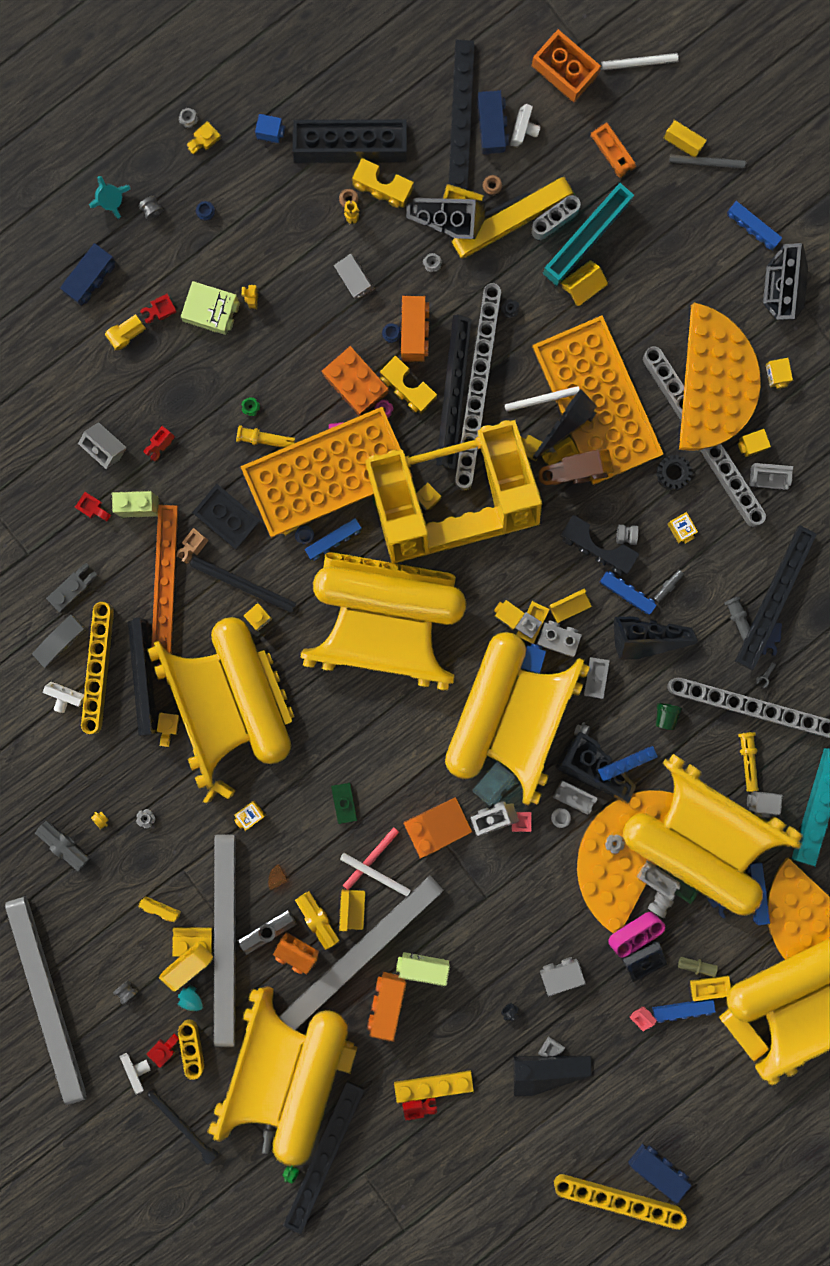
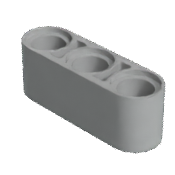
M568 196L538 217L532 226L531 232L533 237L542 240L578 214L580 200L576 196ZM574 204L576 209L569 210L566 205ZM556 214L560 216L561 219L559 221H554L551 218V216ZM541 225L545 228V231L538 232L536 227Z

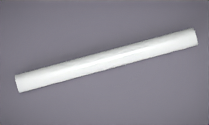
M678 54L602 62V69L678 62Z
M577 386L505 404L506 412L573 396L577 394L580 388Z
M345 853L342 854L340 860L405 896L409 895L410 889Z

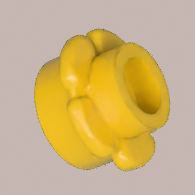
M94 812L95 815L91 817L93 822L100 829L104 826L107 827V817L102 812L99 814Z

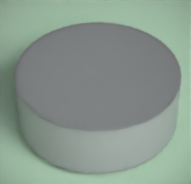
M558 808L553 811L551 820L556 827L564 828L569 825L571 815L566 809Z

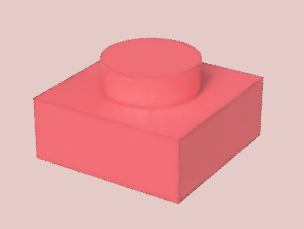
M516 812L520 822L512 824V832H531V812Z
M644 1006L634 1011L630 1016L642 1031L654 1026L657 1021Z

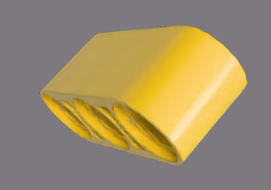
M196 943L161 973L159 979L174 992L206 967L212 960L213 955L200 943Z
M729 1009L719 1016L753 1061H756L769 1050L751 1025L734 1017Z
M185 1020L178 1029L184 1072L189 1079H197L204 1070L199 1030L195 1021ZM190 1026L193 1033L186 1034L183 1027ZM187 1046H194L196 1053H189ZM190 1065H197L199 1067V1072H192L190 1070Z

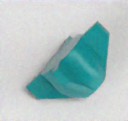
M98 176L99 187L95 192V199L89 204L90 208L93 209L99 205L106 210H112L115 217L120 218L121 216L117 208L122 202V193L130 190V186L125 185L117 188L112 184H105L102 176Z

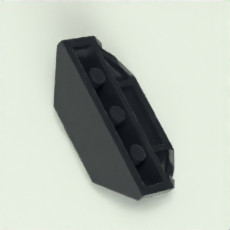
M802 243L783 244L780 248L781 250L767 265L763 304L776 320H796L805 306L808 264Z

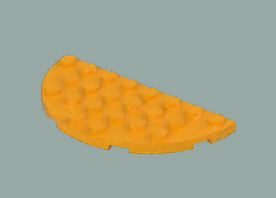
M698 303L691 305L679 450L688 451L715 447L736 435L751 418L757 406L760 393L758 361L744 333L722 313Z
M648 790L633 793L629 803L617 799L596 815L584 833L577 859V877L580 891L595 918L612 933L624 927L646 885L645 882L636 876L646 861L656 866L655 863L630 849L625 844L623 829L631 817L643 813L651 815L663 823L671 808L674 793ZM617 834L623 838L624 848L619 853L614 854L606 849L605 843L608 836H615Z
M786 858L775 873L767 898L770 924H768L769 931L778 952L784 960L830 938V897L789 858Z

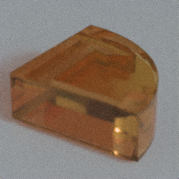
M279 864L269 874L268 885L270 890L288 881Z

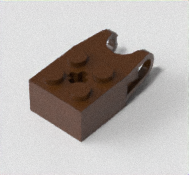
M598 449L564 457L561 463L543 467L539 471V480L544 485H558L572 481L573 484L589 482L590 478L592 480L607 478L608 473H613L609 450ZM546 470H548L546 473L548 481H546L543 477V474Z

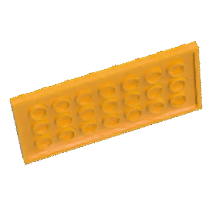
M599 316L532 345L552 393L579 386L597 405L594 410L597 414L592 421L589 422L587 420L582 427L571 434L579 454L598 449L609 450L613 473H608V477L592 480L590 478L592 485L663 455L603 316ZM575 395L556 400L562 415Z
M380 407L240 467L272 538L373 495L365 460L373 455H385L392 450L400 451L401 448L383 407Z

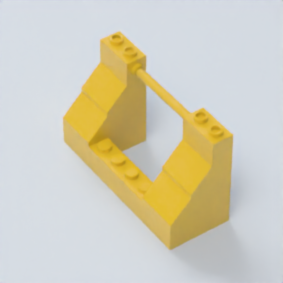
M515 420L502 421L494 426H484L478 430V437L473 441L412 457L404 456L403 450H392L385 455H373L365 460L392 564L540 524L542 503ZM473 448H481L495 508L486 507L480 512H467L461 517H448L442 522H430L425 525L408 468L412 464Z

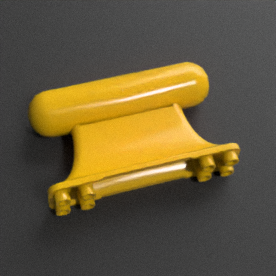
M334 566L324 567L315 575L313 591L316 598L322 603L339 606L340 611L329 637L315 648L303 649L300 656L304 658L303 666L315 667V664L319 661L323 662L322 669L334 670L336 664H344L409 675L413 678H419L418 685L429 687L430 680L437 681L438 689H449V683L454 682V674L442 669L436 661L432 649L431 629L432 622L445 625L454 624L464 616L466 600L464 594L459 589L452 586Z
M234 617L224 618L213 627L211 637L217 654L202 658L177 657L167 652L159 641L154 642V647L148 649L151 661L153 662L158 659L161 665L154 667L158 680L166 677L193 746L195 757L188 759L192 770L199 768L202 775L195 777L198 788L205 786L207 789L213 788L212 775L218 762L232 749L247 741H250L257 759L266 764L281 762L288 756L291 749L288 732L265 675L249 628L244 621Z
M503 632L493 636L489 642L446 753L445 763L451 774L458 778L469 779L480 773L486 757L489 756L509 768L519 779L523 789L522 802L526 805H529L530 802L537 804L541 793L535 791L537 784L544 786L548 775L542 773L547 753L568 699H570L571 694L579 695L583 684L576 682L578 676L586 677L590 666L583 664L584 660L579 658L569 669L557 674H537L522 670L521 666L526 656L525 643L514 633Z
M672 754L669 760L665 758L663 764L669 769L674 780L673 802L665 821L662 823L645 813L631 817L623 829L625 844L630 849L738 915L753 913L760 907L763 891L760 884L744 874V871L756 857L774 846L788 845L799 849L802 845L799 841L803 835L791 826L784 832L783 829L786 825L774 816L771 817L769 822L762 817L759 818L701 782L699 779L701 772L694 766L689 764L687 769L684 770L682 766L685 762Z
M830 938L735 984L729 989L727 1004L734 1017L745 1022L754 1021L764 1015L768 1019L772 1039L771 1049L764 1059L756 1063L755 1068L761 1078L768 1080L770 1085L780 1081L779 1075L786 1073L787 1076L796 1074L797 1066L830 1049Z
M264 987L259 988L258 991L253 989L249 1000L255 1003L253 1008H247L244 1014V1020L249 1021L242 1050L227 1098L223 1104L218 1103L215 1108L214 1114L220 1116L217 1123H211L209 1134L214 1135V1140L221 1141L229 1136L235 1126L240 1124L265 1123L276 1126L278 1129L273 1142V1152L277 1159L285 1165H301L308 1160L315 1142L347 1037V1024L343 1017L337 1013L323 1011L313 1017L307 1034H301L286 1025L276 1014L273 1007V988Z

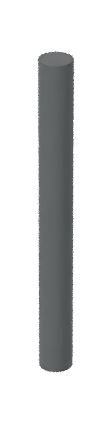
M670 155L669 163L744 169L746 161L680 155Z

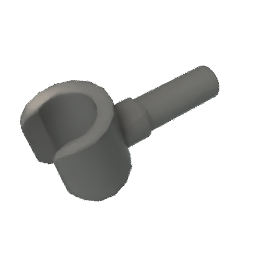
M772 662L764 675L759 676L756 680L757 684L762 678L766 680L763 688L769 684L768 678L776 666L775 663Z

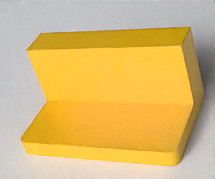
M675 120L664 136L665 140L693 157L698 155L706 142V139Z
M591 260L561 282L562 287L571 294L575 304L578 306L608 284L601 268Z
M585 589L549 605L556 623L592 607L585 594Z
M221 780L216 781L203 802L206 804L211 802L217 792L229 799L236 790Z
M341 891L339 931L363 929L365 891Z

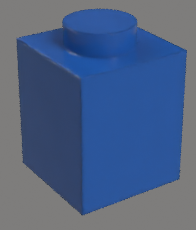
M259 114L255 130L257 139L279 143L280 137H283L285 133L282 119Z
M531 644V647L526 646V656L521 669L540 674L546 651L542 650V646Z

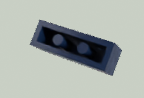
M501 90L478 92L482 154L505 153V147L509 146L508 134L504 133V127H507V116H503V109L506 108L505 97H501Z
M94 243L61 285V291L82 306L91 299V293L94 289L101 286L104 276L114 269L116 261L109 253Z
M642 1143L628 1161L630 1167L677 1204L691 1186L688 1180L689 1176L682 1170L676 1171L671 1161L665 1157L661 1159L657 1155V1150L650 1145L646 1147Z

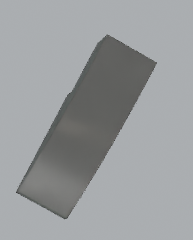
M70 615L37 647L32 655L46 668L87 629L74 615Z

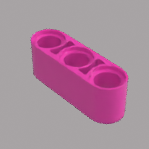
M647 912L612 934L608 941L609 945L619 957H626L660 936L665 930V924L654 912Z

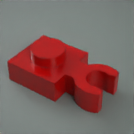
M168 294L151 301L152 308L145 307L140 310L142 315L150 313L149 318L145 319L147 324L151 323L156 316H158L159 320H162L177 312Z

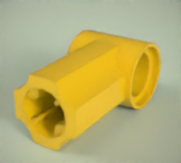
M135 314L121 325L111 327L106 331L105 336L117 351L128 345L130 339L146 328Z

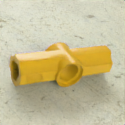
M310 891L295 899L305 916L308 927L313 933L315 932L325 950L339 942V938L329 924L330 921L326 913L318 906Z

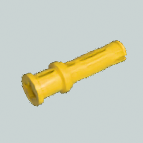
M239 425L236 442L244 441L250 442L252 445L260 443L285 448L294 444L295 438L260 432L258 428L253 430Z
M755 732L738 734V737L741 738L742 749L740 753L744 758L746 791L748 792L759 790L755 754H757L754 742Z

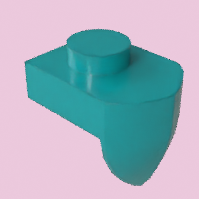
M191 984L187 989L183 988L178 996L180 1001L177 1005L190 1011L202 1010L201 999L195 993L197 988Z

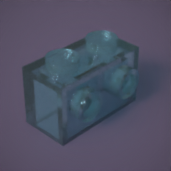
M496 761L472 791L489 806L492 803L495 805L502 798L500 794L503 790L506 789L508 791L513 786L515 776Z

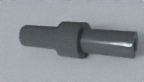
M678 569L669 580L663 583V588L656 594L654 599L660 603L668 592L671 593L674 590V585L681 579L684 573Z
M266 1124V1128L263 1130L264 1142L262 1153H270L271 1141L275 1135L273 1125Z

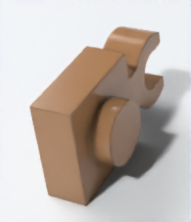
M193 528L182 542L185 545L184 548L179 549L176 556L188 564L192 559V554L198 555L209 540Z

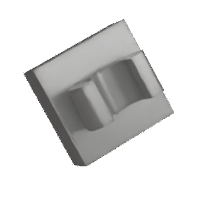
M525 612L515 629L532 639L542 622Z

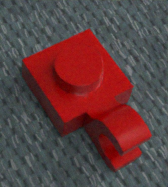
M161 426L150 439L152 443L145 448L144 453L149 456L153 452L150 458L154 462L157 461L160 457V449L164 451L171 444L175 436Z
M84 492L75 506L76 509L90 518H93L96 514L105 521H108L111 517L109 513L100 508L102 502L87 492Z
M174 1033L166 1042L160 1039L146 1055L160 1068L174 1054L171 1048L178 1042L179 1037Z
M428 1098L424 1103H422V1100L402 1103L405 1120L424 1118V1114L433 1115L437 1113L436 1107H429L436 1104L435 1098Z

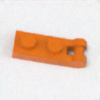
M607 122L591 133L590 136L614 168L619 178L623 177L628 170L636 168L634 160ZM623 159L625 164L621 166L619 161Z

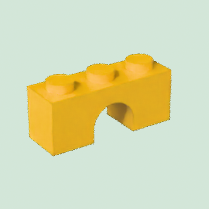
M362 158L352 177L354 187L362 192L366 190L372 193L371 195L379 200L383 198L394 207L398 208L400 206L404 208L407 198H409L413 190V182L396 174L391 183L381 184L377 181L379 166Z
M395 355L380 371V380L387 387H393L395 395L401 400L404 398L409 403L408 407L416 413L418 411L422 414L435 401L437 394L424 382L417 388L411 389L406 387L403 379L409 373V368Z

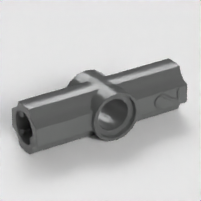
M47 820L35 832L38 837L50 846L49 849L57 857L67 861L77 871H80L90 859L75 846V842L68 835L61 833Z
M287 910L238 941L242 950L247 955L265 943L272 941L297 923L291 912ZM263 928H270L273 932L272 936H264Z

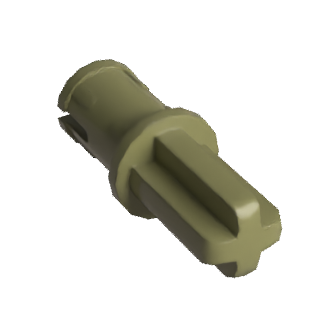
M680 957L678 961L679 968L693 971L696 975L700 973L715 978L717 974V965L701 962L700 959L693 960Z

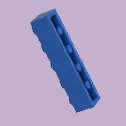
M737 201L728 210L727 214L731 219L736 220L739 226L746 228L749 234L756 236V239L760 242L762 241L768 249L773 250L781 241L782 237Z
M355 518L305 548V551L309 558L315 561L320 558L319 555L323 553L325 555L330 552L331 548L340 546L342 541L346 542L351 539L352 535L356 536L361 533L360 530L362 528Z
M610 571L609 573L605 572L599 583L647 615H650L656 607L653 599H647L644 597L645 594L635 591L633 586L626 585L624 580L621 578L617 579L615 574Z
M653 746L647 747L600 768L598 771L603 781L657 758V754Z
M760 862L751 863L747 867V874L760 884L763 891L760 907L754 911L753 921L757 925L770 924L763 865Z
M713 999L657 1006L652 1007L657 1022L662 1023L665 1020L675 1021L677 1018L688 1019L689 1016L712 1015V1013H715V1005Z

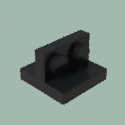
M655 939L630 955L621 957L633 982L667 965L663 951Z

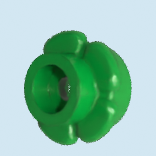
M253 397L244 399L241 404L242 412L245 415L254 416L260 410L259 402Z
M287 1166L283 1173L284 1182L293 1184L300 1170L295 1166Z

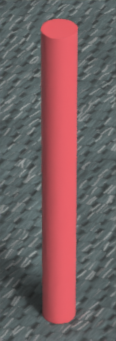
M393 827L365 859L363 864L370 866L398 835L399 831ZM357 869L343 886L349 890L362 876L363 872Z

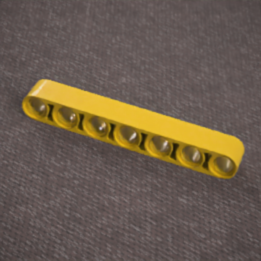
M565 177L559 178L485 220L475 239L454 238L452 244L461 259L542 215L566 197L573 196L574 193Z
M331 552L325 554L324 567L334 566L452 587L455 585L456 577L447 572L396 563L392 564L390 562Z
M105 602L96 603L92 614L81 728L86 734H96L102 728L114 614L113 607ZM102 606H106L108 609L107 614L101 616L99 613ZM100 625H104L106 628L103 635H99L97 632ZM98 644H102L104 647L101 654H97L95 651ZM96 663H100L102 666L99 673H95L93 670ZM94 682L100 685V689L96 693L91 689ZM92 701L98 704V708L94 712L89 708ZM90 720H93L96 724L93 731H90L87 726Z
M564 1174L558 1175L554 1180L556 1193L563 1198L674 1229H681L686 1224L684 1212L676 1205ZM566 1182L568 1186L566 1189L558 1188L559 1184ZM584 1187L587 1191L585 1194L580 1195L577 1193L578 1189ZM599 1193L606 1194L602 1200L596 1199V1196ZM618 1198L624 1199V1203L621 1205H616L615 1201ZM638 1203L643 1204L642 1209H640V1210H635V1209H634V1206H635L636 1204H638ZM655 1209H662L660 1215H653ZM674 1214L681 1215L677 1221H673L672 1216Z

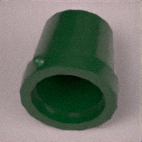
M657 703L656 726L675 730L682 708L671 704Z

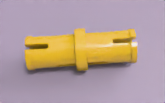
M346 202L344 209L346 213L344 215L350 224L351 221L354 224L358 221L359 213L357 212H359L356 202Z

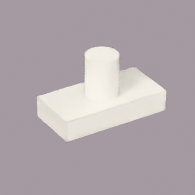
M525 104L520 108L510 145L518 147L523 142L525 133L537 137L540 126L528 122L533 106Z
M54 682L45 685L43 693L57 698L54 710L60 713H65L68 703L79 707L84 701V694Z
M127 1053L119 1056L136 1094L142 1092L143 1089L138 1076L151 1071L147 1061L144 1060L133 1066Z

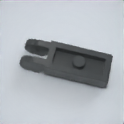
M87 563L81 566L76 573L74 572L46 598L58 612H62L97 577L96 572H93L84 581L80 578L90 567Z

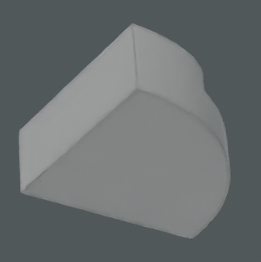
M548 1036L538 1054L544 1057L555 1056L563 1052L565 1047Z

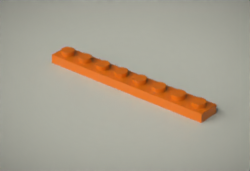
M158 505L152 647H154V642L159 641L162 647L172 654L178 506Z

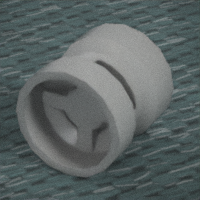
M618 525L617 544L628 542L630 545H636L638 526L626 527L625 525Z
M657 892L654 896V903H650L648 909L665 918L667 915L666 910L672 906L674 901Z

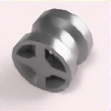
M155 196L147 197L139 204L140 209L145 212L147 220L157 217L163 211L162 207L156 203L157 199Z
M129 980L113 992L115 996H119L122 1005L138 992L130 986Z

